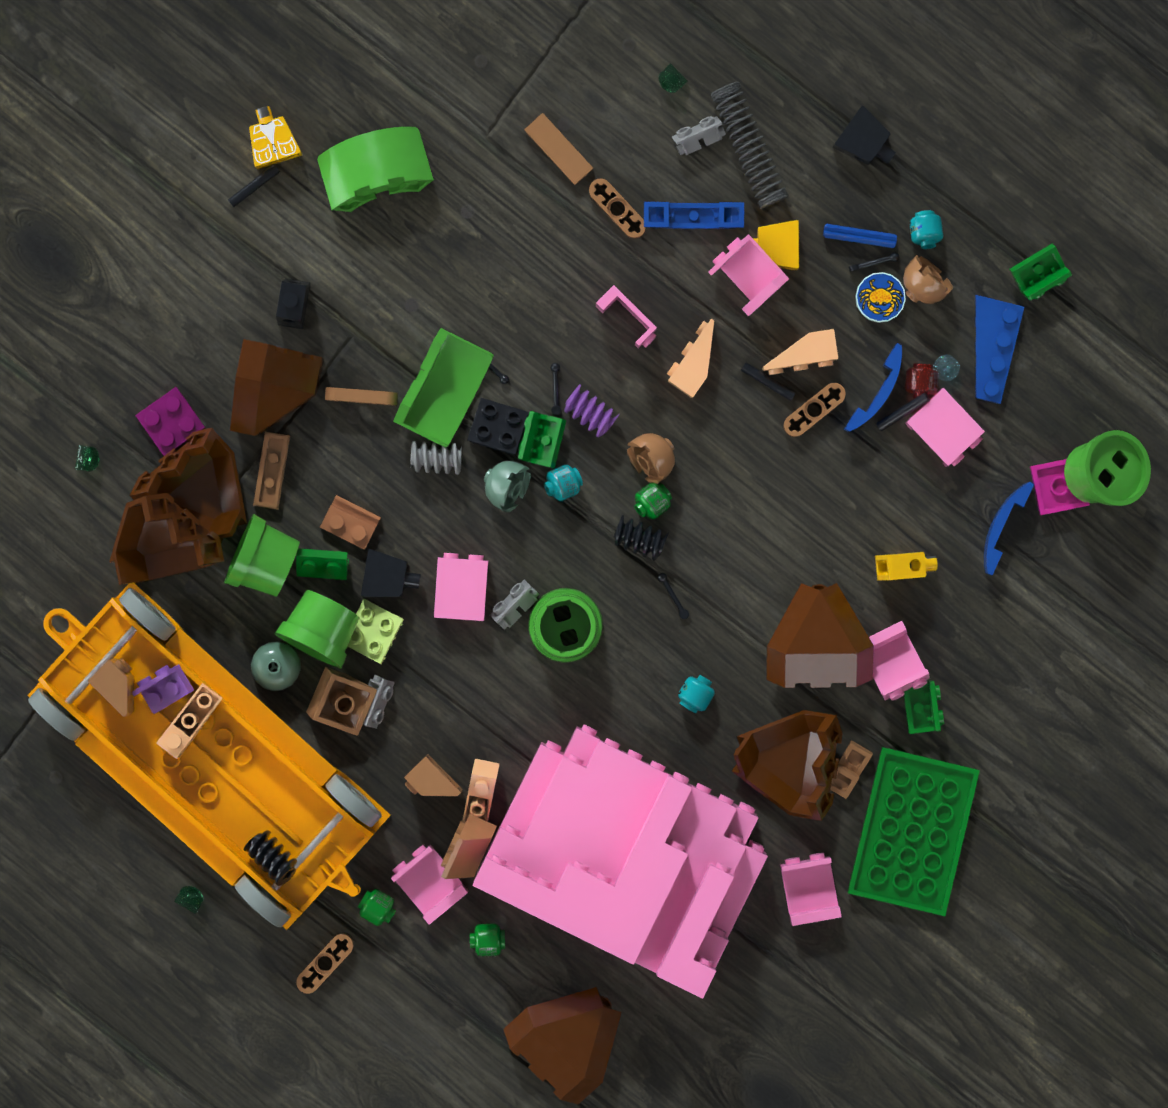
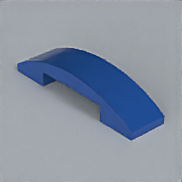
M644 202V227L666 229L744 228V202Z
M895 344L884 362L883 367L891 372L868 410L865 412L858 407L844 428L846 432H850L867 422L889 397L900 371L902 345Z
M1026 482L1015 490L996 513L989 528L984 547V570L986 574L993 575L1003 552L994 549L1013 505L1025 506L1034 486L1033 483Z

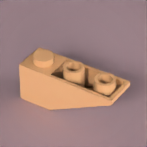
M713 319L709 323L702 322L696 331L699 337L693 344L689 341L681 353L685 356L681 363L675 362L667 373L670 376L668 382L690 398L694 397L708 376L714 328Z
M834 329L808 333L763 366L762 370L769 371V375L784 373L783 368L793 367L794 371L809 369L808 364L818 363V367L832 366L833 361L838 359Z
M202 683L156 744L176 759L179 758L223 698Z
M475 759L463 822H466L469 814L488 822L499 763Z

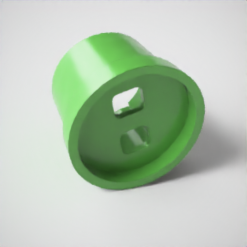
M1120 430L1105 432L1096 436L1088 443L1076 447L1069 454L1064 468L1066 484L1077 499L1086 503H1102L1110 506H1124L1137 501L1146 491L1151 475L1149 456L1142 443L1133 435ZM1103 469L1112 476L1108 488L1098 479Z
M253 514L237 546L224 584L235 587L242 585L277 597L293 564L300 541L267 525L266 520Z
M559 588L546 593L535 603L529 616L528 630L533 645L543 656L556 662L570 663L585 658L596 648L602 636L603 619L597 604L587 594L576 589ZM567 605L571 618L557 622L553 609ZM574 629L577 633L578 642L564 646L560 633Z
M306 590L287 621L281 623L275 635L305 654L328 665L342 669L347 656L345 651L360 618L341 604L321 594Z

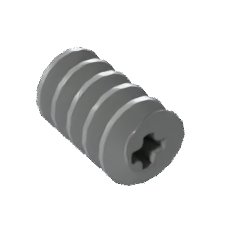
M412 441L410 468L414 465L417 473L420 472L422 466H424L426 473H429L432 466H434L437 474L440 473L442 467H444L446 474L450 473L452 467H454L457 475L460 474L462 446L458 450L456 443H452L450 450L443 446L438 449L436 443L432 442L430 449H428L426 442L423 441L420 448H417L416 441Z

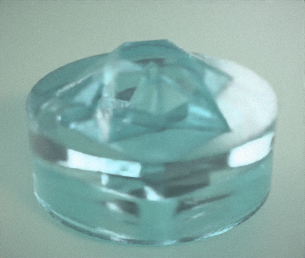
M942 355L935 361L933 370L939 379L950 381L958 375L960 365L953 356Z

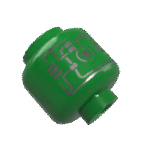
M652 482L635 494L636 504L634 508L642 518L646 516L649 519H656L670 508L672 496L662 483L656 484Z
M374 889L371 892L367 890L358 905L360 909L359 914L375 926H380L384 921L389 923L396 912L392 908L394 899L379 889Z
M496 923L476 925L474 933H470V948H475L476 954L480 957L500 955L501 950L505 949V929H501Z

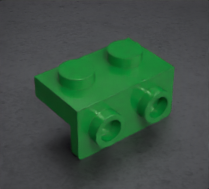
M1053 244L1048 245L1009 269L1020 292L1028 300L1042 297L1047 290L1054 286L1062 285L1066 282L1067 278L1072 276L1071 271L1065 266L1056 246Z
M530 411L524 423L525 432L523 440L518 447V459L555 469L567 420Z
M298 548L296 554L297 576L347 580L348 552Z
M930 680L921 688L914 690L912 687L904 691L909 734L941 731L940 725H944L943 711L938 710L937 700H941L939 685H935L934 681Z

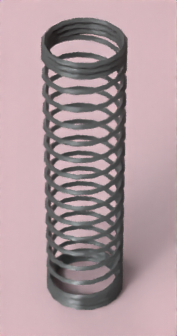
M734 82L717 89L710 96H712L713 102H721L716 107L717 110L725 109L720 113L719 117H727L723 121L724 125L731 124L726 128V132L735 131L729 136V139H737L732 144L733 147L741 146L736 150V154L745 153L739 158V161H747L742 165L743 169L751 168L745 173V176L755 175L748 183H757L752 187V191L761 190L755 195V198L765 197L757 203L760 209H763L786 199L789 195L785 187L760 195L783 180L756 188L779 175V173L752 181L775 168L776 165L754 173L750 172L773 160V158L746 166L757 158L769 153V150L742 159L753 151L765 146L766 143L744 151L740 150L763 138V136L736 144L747 136L759 131V128L732 137L757 122L754 121L744 126L730 129L739 122L753 116V114H750L740 119L726 122L735 115L750 109V106L722 115L731 108L747 101V99H744L737 103L720 107L729 100L744 93L742 91L730 96L742 88L741 84H739L740 82Z

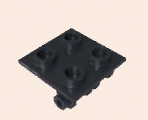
M481 398L467 441L486 446V448L506 452L509 455H515L529 412Z

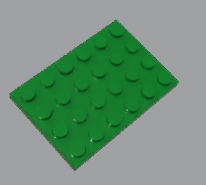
M881 747L847 893L946 916L980 770Z

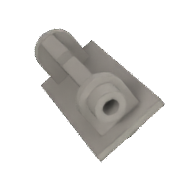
M712 116L706 117L699 122L700 124L692 128L684 127L678 130L677 134L672 136V139L678 145L676 147L679 154L688 155L701 149L699 140L702 138L706 146L722 140V136H725L726 133L723 126H721L723 124L717 116L714 118Z
M524 579L521 583L513 586L510 594L503 601L498 602L494 606L490 616L504 630L507 627L510 628L522 616L516 609L520 606L526 612L538 600L536 597L539 593Z
M374 675L373 679L370 678L368 685L375 688L377 692L364 720V726L377 729L378 724L382 722L384 709L387 701L393 695L395 682Z

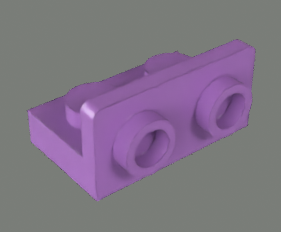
M178 664L172 668H169L168 665L154 672L157 677L153 679L150 676L142 679L137 683L139 688L131 693L133 696L141 693L152 713L156 714L191 693L194 689Z

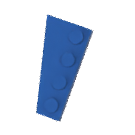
M975 295V398L1001 404L1024 307Z

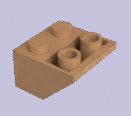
M469 814L466 822L460 821L441 863V867L445 868L441 877L444 879L474 877L497 826Z

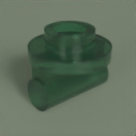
M671 63L659 74L661 87L670 93L677 92L688 82Z
M78 445L75 470L88 472L95 470L99 463L97 449Z
M185 886L180 890L174 902L196 914L204 898L197 888Z

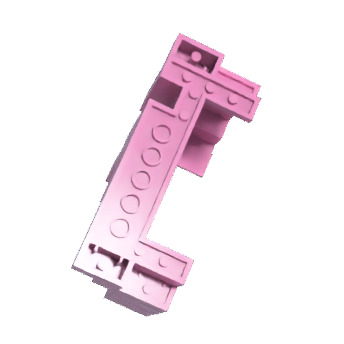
M583 725L582 728L576 727L564 753L560 751L561 746L549 740L546 744L541 742L488 849V853L472 886L633 965L637 963L655 972L657 977L703 999L716 973L715 968L729 941L728 936L768 857L766 852H764L765 848L763 845L753 840L746 843L758 820V816L754 813L755 809L743 802L737 805L733 803L734 800L722 794L717 798L709 794L710 788L700 783H697L695 787L688 783L689 778L677 772L671 775L664 771L665 766L653 760L651 764H648L641 760L643 755L631 749L626 753L618 749L620 744L606 738L605 742L600 740L596 736L597 730L587 725Z

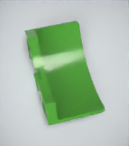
M394 127L364 133L336 144L320 154L317 159L331 210L352 212L359 206L377 199V193L387 190L389 194L420 192L434 180L419 129L416 127Z
M440 328L420 367L423 370H420L416 380L410 386L393 422L443 447H448L477 393L494 357L493 354Z

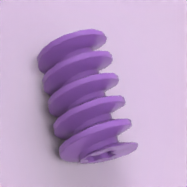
M579 384L566 401L564 412L567 414L574 410L572 418L575 420L582 416L580 424L583 426L590 422L588 431L591 432L598 428L596 437L599 438L610 429L620 414L612 418L613 409L610 408L604 412L605 403L602 402L596 406L597 397L594 396L588 400L589 391L586 390L583 393H579L581 388Z

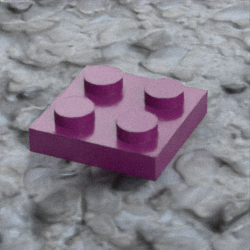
M178 387L173 388L135 415L163 456L173 448L177 449L187 442L186 437L191 433L206 428Z

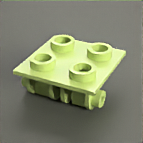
M363 599L356 613L360 619L348 647L382 664L390 646L393 645V640L396 639L395 636L400 626L403 625L404 619Z

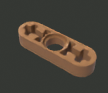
M594 180L589 187L591 198L626 236L632 239L640 238L646 229L644 227V219L607 180ZM597 184L600 187L603 185L607 187L605 193L609 197L612 193L616 196L610 199L606 206L602 204L606 199L601 194L598 196L594 194ZM614 202H621L624 205L625 211L622 215L615 216L611 213L610 206ZM629 211L633 214L629 219L633 223L637 221L641 223L639 226L641 231L639 233L636 231L629 232L630 225L626 220L624 224L619 222L627 216Z
M838 383L828 384L789 415L783 424L786 434L791 437L802 435L842 403L846 395L844 387ZM829 388L833 390L838 388L840 390L838 394L840 399L838 401L834 398L827 402L831 407L826 409L824 402L818 399V396L822 395L823 399H825L830 394ZM818 403L821 406L822 411L818 417H811L808 414L807 408L809 404ZM802 410L806 419L811 421V423L807 425L806 421L799 425L801 429L799 432L796 430L790 431L789 427L791 424L789 421L791 419L794 421L799 420L802 416L798 413Z
M326 387L325 400L397 406L398 393Z
M339 933L322 949L297 978V987L301 992L306 994L313 993L353 950L354 942L352 937L346 933ZM346 939L348 941L346 946L349 949L347 951L341 949L337 953V956L341 958L337 961L336 957L331 952H328L327 949L331 948L333 952L338 946L336 940L343 941ZM327 956L332 960V967L329 970H322L318 966V960L321 957ZM313 966L316 972L324 977L320 979L317 975L312 982L315 986H307L305 988L302 985L304 983L302 977L309 978L314 972L310 970Z

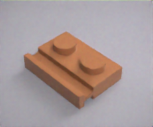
M336 495L320 528L365 550L381 517Z

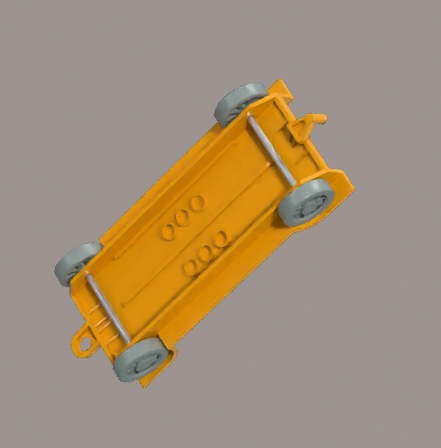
M135 583L128 584L117 597L112 598L87 626L83 625L69 611L62 608L53 609L47 613L44 618V629L65 651L38 679L39 683L27 695L30 697L28 699L29 704L55 730L66 738L75 741L76 746L231 886H235L239 895L257 913L276 927L283 926L287 930L327 886L345 892L351 897H355L360 893V886L354 884L345 866L391 814L339 769L333 767L208 654ZM54 616H61L68 621L69 627L67 631L63 633L56 631L52 625ZM117 658L120 660L122 658L132 667L130 672L134 675V690L139 688L137 683L148 676L152 679L157 677L154 672L166 665L172 668L179 664L194 691L156 714L152 713L144 697L139 693L134 696V712L123 717L88 680L109 659ZM204 683L223 699L182 755L176 759L156 743L200 685ZM266 830L271 832L268 840L273 837L277 838V843L274 847L283 844L284 849L281 854L286 851L291 853L288 861L293 858L297 859V863L294 866L296 869L294 876L281 886H277L275 880L271 879L268 873L261 869L262 866L257 865L255 859L251 858L248 852L243 850L250 839Z

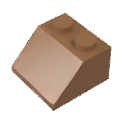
M113 658L109 659L88 682L123 717H126L134 712V696L131 693L134 691V675L130 672L132 667L124 659Z
M325 667L306 713L312 720L358 736L377 690L347 674Z
M429 754L404 777L407 780L405 786L414 795L419 793L421 796H458L463 790Z

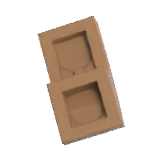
M851 740L839 760L837 778H832L830 790L847 799L873 753Z

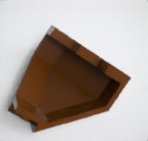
M243 339L235 378L230 431L258 436L315 397L324 358Z
M208 428L191 433L186 437L188 442L178 451L173 448L159 460L160 466L150 474L148 471H145L140 475L129 496L136 500L147 495L168 493L175 499L173 502L182 509H187L208 531L216 533L222 543L223 538L233 536L236 532V527L247 524L234 452L213 428Z
M168 493L147 495L126 503L109 562H115L119 585L136 584L199 570L224 562L220 537L213 531H208L200 524L201 521L187 509H182L173 502L175 499Z
M801 583L767 645L768 681L784 688H795V683H810V688H831V683H846V687H858L873 679L874 645L837 583L829 587L822 584L810 587Z
M803 710L736 736L740 746L733 754L736 765L732 772L788 815L822 821L834 800V793H830L832 778H837L839 758H835L837 743L841 744L843 735L837 715Z
M597 987L527 1007L503 1030L510 1050L516 1056L521 1054L530 1063L528 1068L542 1082L546 1079L555 1088L553 1093L560 1100L579 1104L603 1083L622 1012L613 1010L609 999L600 996Z

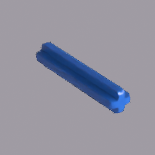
M825 224L823 229V237L888 248H894L897 243V235L832 224Z

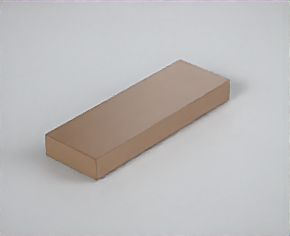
M543 113L524 129L574 185L579 183L593 170V167Z
M265 432L253 506L279 510L290 442L289 435Z

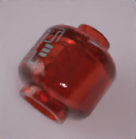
M913 363V367L908 368L906 371L905 390L913 394V399L924 392L928 395L936 394L938 390V371L933 369L931 364Z

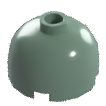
M503 461L494 466L493 469H489L484 476L485 493L491 504L504 512L514 510L518 506L514 502L518 496L523 499L528 489L531 473L526 470H529V468L518 462Z
M280 641L268 642L259 647L251 661V673L256 683L270 691H281L292 686L298 679L301 671L300 657L296 650Z

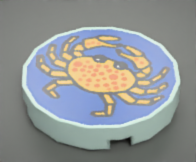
M883 272L873 273L864 278L859 284L855 295L856 306L861 314L868 320L877 323L888 322L897 317L902 311L906 300L905 289L901 282L893 275Z

